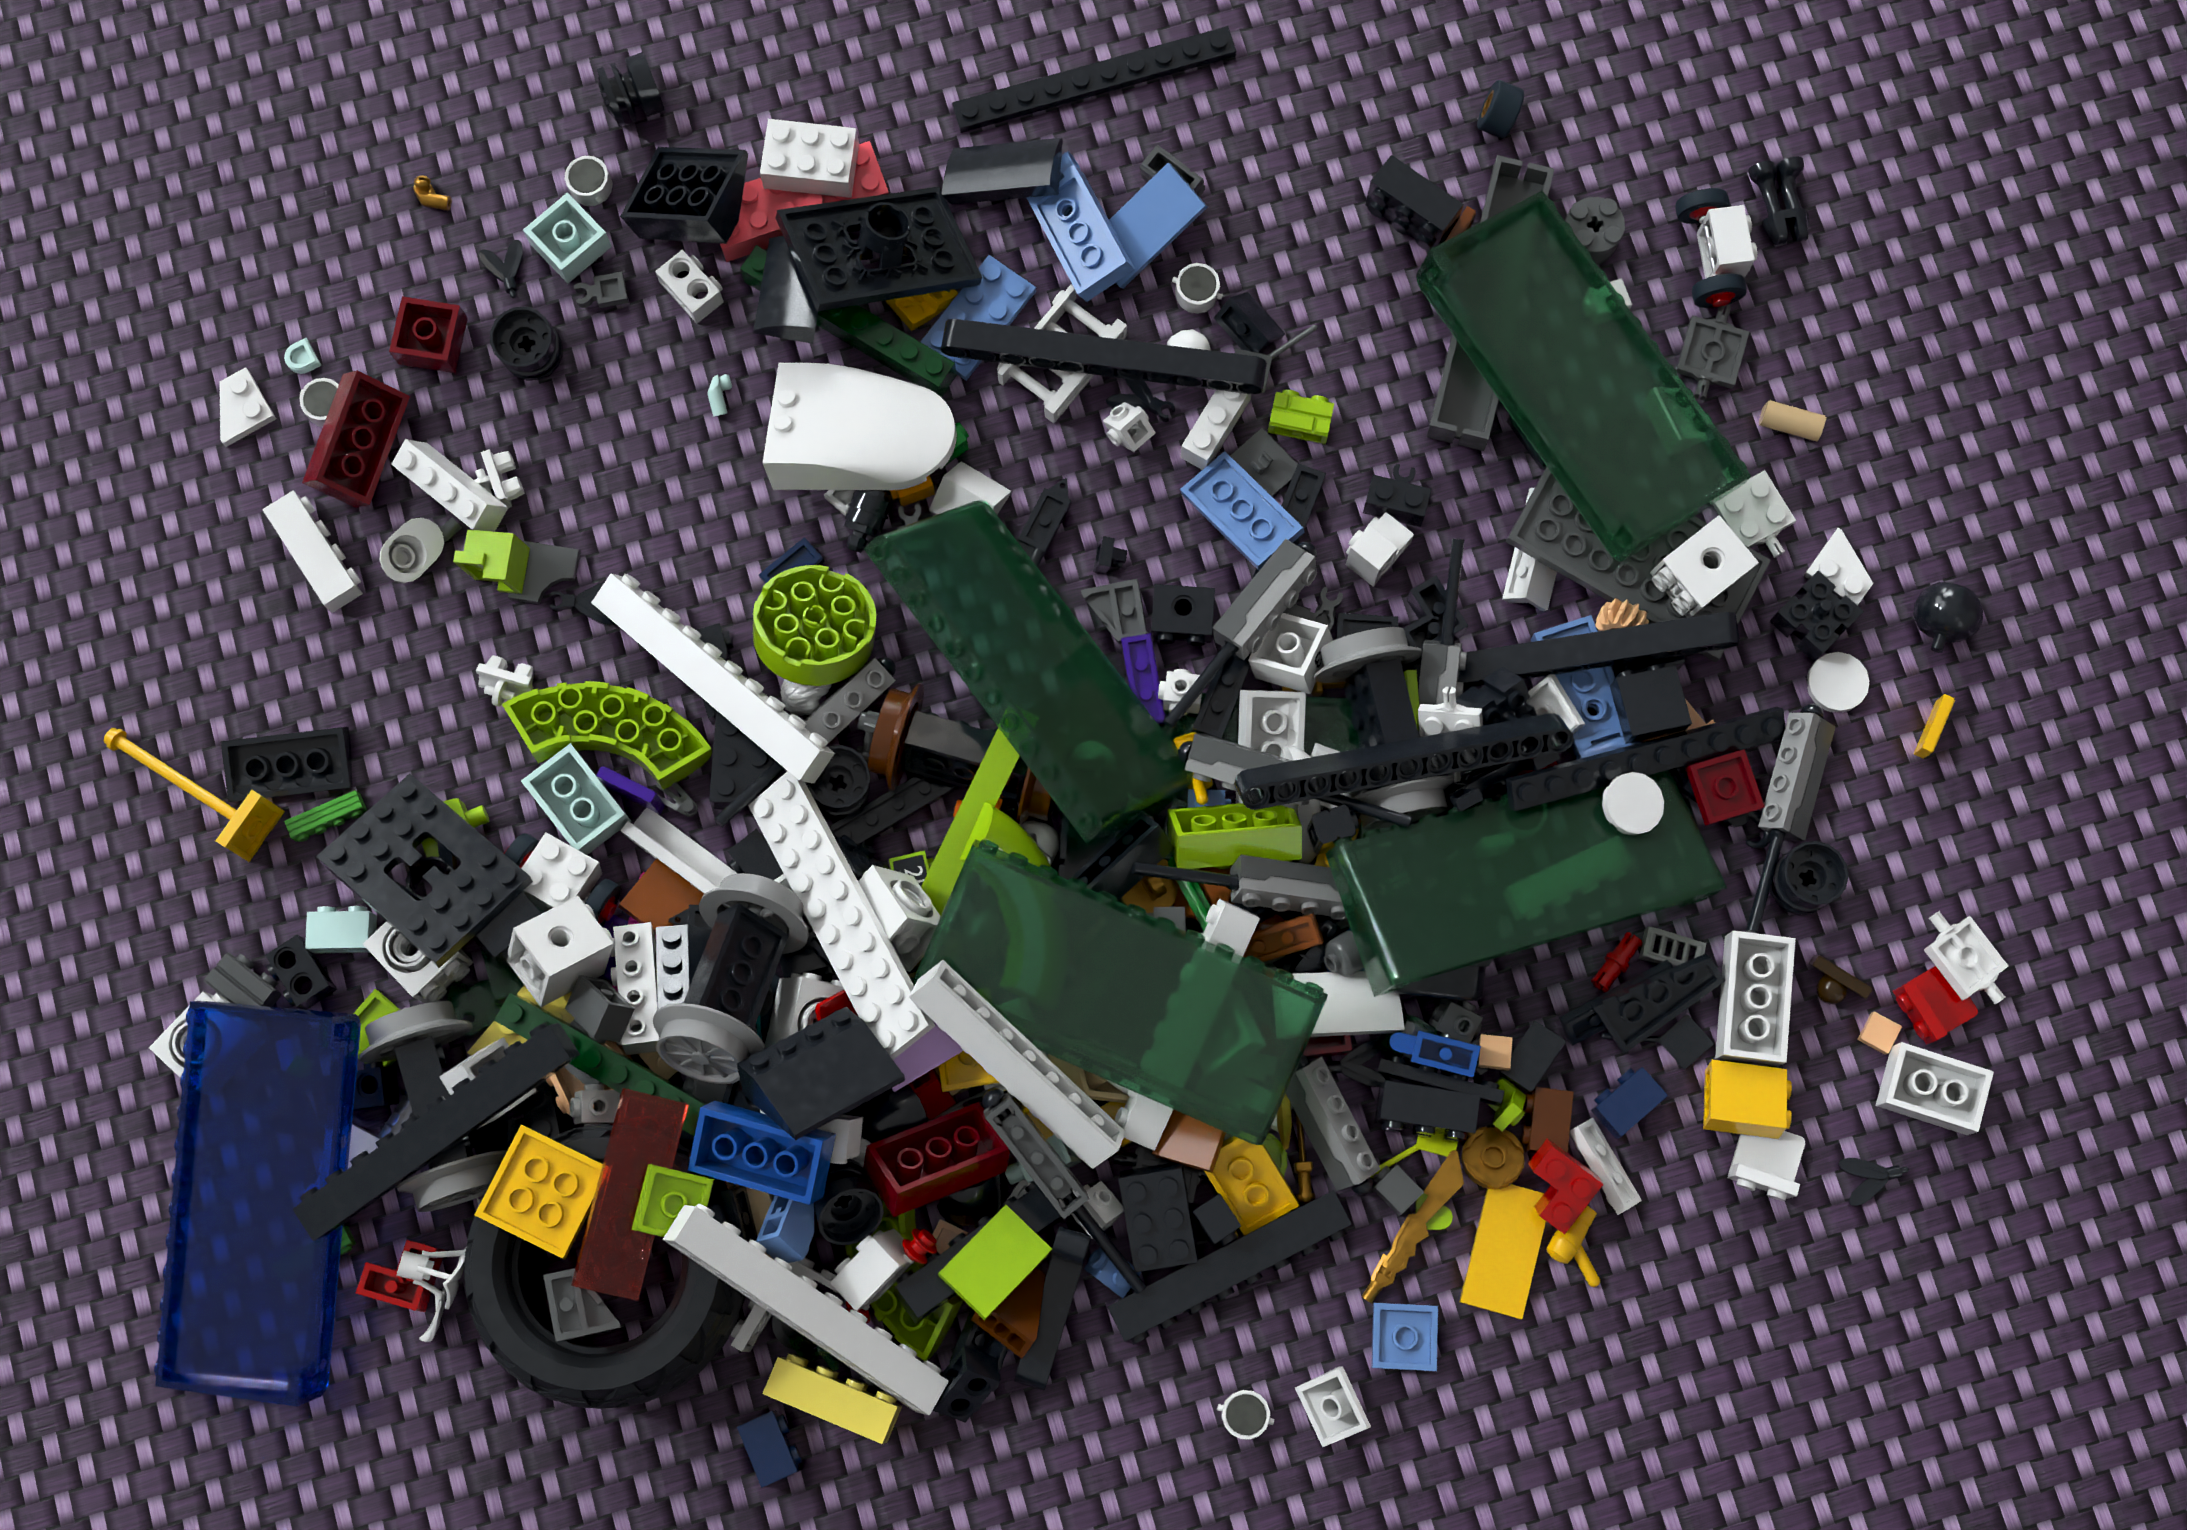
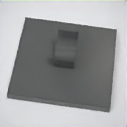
M1263 428L1230 455L1272 497L1292 480L1298 465Z

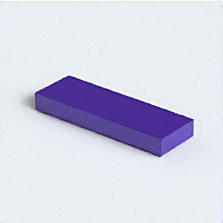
M1151 633L1121 638L1136 728L1164 724L1165 712L1163 700L1158 699L1160 683Z

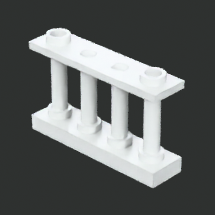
M1072 284L1066 291L1061 290L1055 296L1052 302L1053 306L1034 328L1066 332L1056 322L1067 311L1096 332L1099 337L1124 340L1127 336V325L1121 320L1117 319L1112 326L1110 324L1105 325L1074 302L1076 291ZM1000 363L997 367L999 383L1004 386L1009 378L1012 377L1041 398L1045 405V417L1052 423L1058 420L1094 376L1093 374L1050 369L1063 379L1062 383L1064 384L1056 392L1055 390H1048L1020 369V365Z

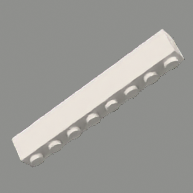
M1221 899L1209 909L1206 917L1207 927L1203 934L1200 933L1197 936L1193 945L1195 953L1190 963L1187 962L1181 971L1180 980L1182 982L1177 992L1173 991L1168 999V1013L1164 1021L1160 1020L1155 1028L1153 1037L1156 1039L1151 1050L1147 1049L1141 1059L1140 1066L1143 1068L1138 1079L1134 1078L1129 1085L1127 1092L1129 1099L1125 1107H1121L1116 1114L1114 1121L1126 1131L1124 1138L1155 1151L1260 920L1255 914Z
M944 960L940 961L917 980L908 997L914 1002L916 1007L926 1013L942 1031L946 1032L961 1046L964 1052L971 1055L988 1074L1000 1082L1009 1094L1016 1097L1034 1117L1038 1118L1058 1139H1061L1075 1152L1079 1159L1083 1160L1093 1169L1119 1151L1126 1131Z

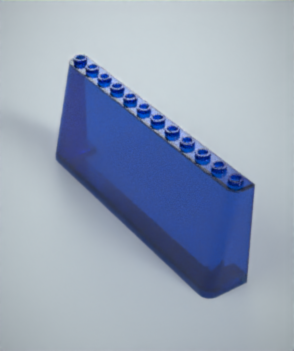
M190 1001V1006L186 1013V1022L188 1024L187 1039L183 1046V1054L185 1056L184 1072L180 1078L182 1088L181 1104L177 1111L179 1128L178 1136L174 1143L176 1161L171 1176L173 1194L169 1204V1215L171 1217L169 1232L166 1236L168 1250L167 1261L163 1269L165 1283L164 1294L160 1301L162 1316L161 1327L157 1334L159 1350L158 1359L154 1366V1373L156 1375L155 1386L298 1407L321 1397L325 1393L329 1382L343 1225L328 1236L313 1242L292 1209L302 1202L299 1198L301 1195L314 1187H317L318 1190L327 1184L325 1178L335 1171L342 1169L344 1172L348 1169L361 1029L360 1019L358 1015L349 1013L211 1001Z

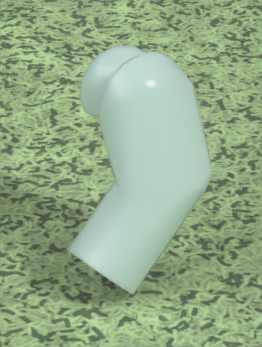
M727 374L714 376L707 392L713 417L728 413L723 391L730 390L732 383L730 376Z

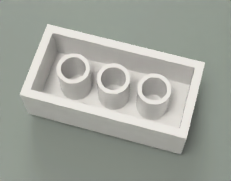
M1732 931L1725 936L1722 976L1725 982L1721 984L1715 1059L1777 1067L1787 1062L1796 938Z

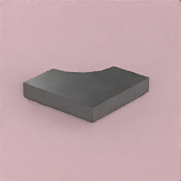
M523 541L530 548L522 594L509 593L508 598L513 601L540 605L543 595L553 585L563 581H575L581 554L579 549Z

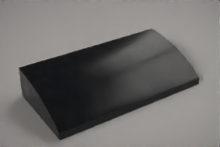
M1062 138L953 148L944 174L942 196L950 204L1058 195L1063 140Z
M784 236L769 238L753 333L813 344L818 312Z
M349 727L221 741L228 802L245 800L251 790L267 798L352 788Z

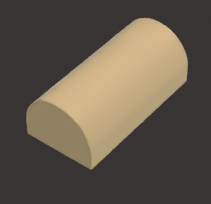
M1770 400L1762 408L1759 426L1817 442L1822 434L1827 417Z

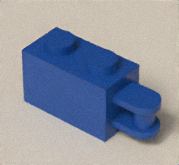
M1418 1030L1417 1036L1396 1032L1391 1035L1389 1040L1393 1050L1412 1055L1411 1062L1474 1077L1481 1048L1480 1045Z

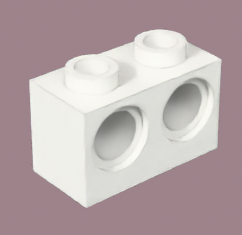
M681 250L655 272L660 284L697 324L724 302L720 293L723 288L713 276L708 278L702 272L704 267L694 255L689 257ZM681 271L689 272L684 278L676 277ZM699 292L708 293L707 296L703 299L695 298L696 294Z

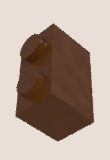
M1536 1087L1531 1094H1526L1524 1111L1529 1113L1528 1125H1523L1521 1132V1144H1526L1525 1152L1536 1153L1548 1138L1568 1153L1574 1092Z

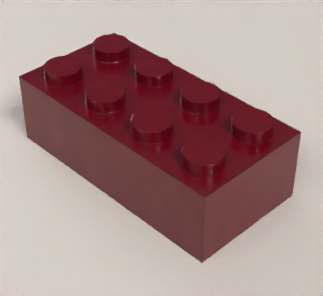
M358 370L343 374L302 483L355 508L370 505L410 396Z
M977 1102L867 1145L863 1170L893 1217H896L1006 1172L1010 1149L986 1120L984 1109Z

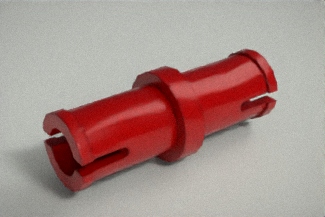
M1626 932L1614 951L1608 952L1605 956L1606 962L1591 979V983L1599 990L1602 988L1603 992L1609 991V988L1619 974L1626 972L1629 968L1628 962L1643 944L1636 935H1633L1631 938L1632 934Z

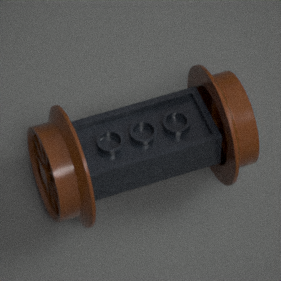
M918 683L910 693L892 688L885 698L877 720L869 752L868 771L886 776L888 789L894 791L898 786L904 771L969 789L996 731L988 728L972 727L961 720L951 721L940 718L932 712L922 713L924 685ZM1050 719L1045 720L1036 745L1027 740L1000 795V798L1019 803L1017 823L1020 826L1029 817L1044 821L1049 820L1063 779L1071 738L1053 733Z

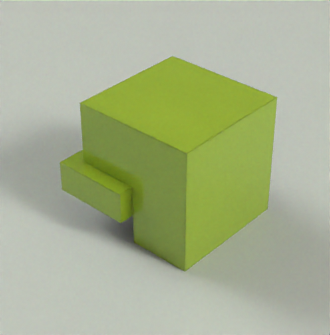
M467 530L464 551L455 550L453 562L475 580L498 582L497 591L522 594L530 548L514 533Z

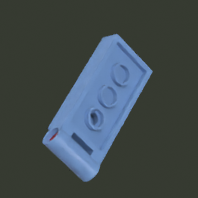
M1069 151L1065 152L1061 157L1059 194L1028 197L1027 200L1075 291L1088 302L1134 271L1135 267L1077 161Z
M1589 615L1536 632L1530 640L1534 642L1598 631L1592 616ZM1611 666L1555 675L1585 722V725L1573 734L1574 740L1571 749L1577 760L1641 743L1637 741L1625 744L1610 690V685L1615 680ZM1593 708L1596 711V715H1590L1587 709Z

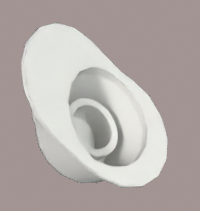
M415 518L410 519L394 532L384 543L380 551V563L386 575L394 581L401 583L412 582L420 577L437 560L443 550L444 539L438 525L429 519Z

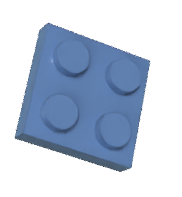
M1373 1303L1371 1368L1437 1371L1438 1306Z

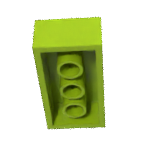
M1243 803L1168 809V839L1175 847L1171 852L1177 868L1199 870L1200 868L1215 867L1226 869L1233 865L1240 855L1288 862L1302 859V825L1295 810L1279 805L1251 810Z

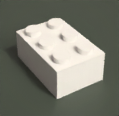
M768 119L760 168L764 189L852 198L859 150L857 129Z
M1901 1042L1892 1046L1876 1106L1961 1134L1979 1132L1994 1071Z

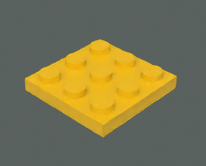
M521 1125L474 1215L562 1259H566L611 1168Z

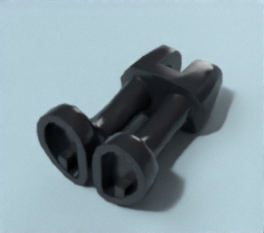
M1799 156L1784 159L1776 166L1773 161L1759 162L1748 170L1750 179L1759 187L1764 199L1768 217L1763 220L1762 224L1774 245L1786 243L1788 237L1786 221L1788 220L1792 238L1795 242L1808 239L1809 213L1801 207L1796 190V178L1804 170L1803 158ZM1775 176L1781 189L1786 210H1781L1775 186Z

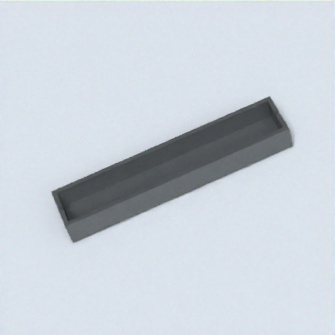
M1497 155L1491 173L1426 435L1428 438L1452 443L1454 438L1459 439L1458 445L1481 451L1485 450L1490 437L1554 173V168L1528 163L1524 178L1521 180L1518 179L1523 161Z

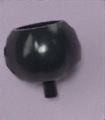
M1938 582L1922 590L1914 604L1913 616L1919 630L1927 636L1934 638L1931 650L1942 653L1946 642L1954 643L1968 640L1979 630L1983 622V608L1976 593L1972 590L1954 583Z

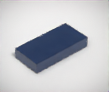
M804 537L763 570L759 577L766 584L771 578L785 570L805 565H821L825 561Z

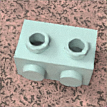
M329 906L317 907V912H307L305 949L312 953H370L363 943L376 932L377 916L367 911V907L350 906L348 911H337L336 907Z

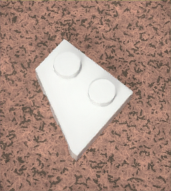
M246 367L220 381V440L226 447L276 420L275 415Z
M1839 528L1836 529L1803 575L1810 579L1819 570L1836 586L1832 591L1834 595L1840 600L1846 595L1857 606L1873 585L1871 578L1843 531Z

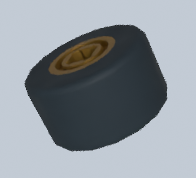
M1497 80L1489 90L1481 108L1477 122L1478 129L1496 137L1505 138L1513 128L1521 110L1524 90L1502 80Z

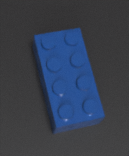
M713 1101L700 1107L688 1171L811 1205L824 1195L836 1134L816 1129L795 1140L766 1114Z

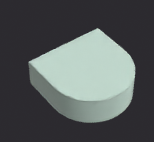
M307 338L292 344L285 352V363L295 373L305 374L321 366Z

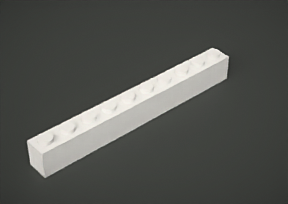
M611 573L591 603L799 781L815 783L835 754L826 746L828 741L815 732L810 733L805 728L807 724L801 718L794 714L789 715L784 711L785 705L775 697L765 695L762 692L764 687L751 678L746 679L741 674L743 672L741 667L732 661L727 660L726 662L720 657L722 652L717 647L699 639L701 634L688 625L684 626L679 622L681 617L668 608H662L659 605L660 599L648 591L643 592L638 587L640 583L628 574L619 576Z
M699 1203L697 1206L684 1205L662 1240L913 1411L926 1415L931 1414L949 1382L940 1375L942 1370L938 1366L926 1360L922 1363L915 1358L917 1355L916 1351L904 1344L898 1346L890 1341L893 1337L890 1333L882 1328L875 1327L873 1329L867 1325L868 1319L864 1315L852 1309L848 1312L841 1307L843 1301L828 1292L825 1295L816 1289L818 1284L804 1275L798 1277L790 1272L792 1266L778 1257H775L773 1260L765 1254L767 1249L763 1245L751 1239L747 1242L739 1236L741 1231L737 1227L725 1221L721 1224L713 1218L715 1213L711 1209Z

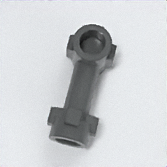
M869 710L868 712L862 711L858 721V729L865 731L863 746H858L856 750L864 757L867 764L873 734L880 714Z

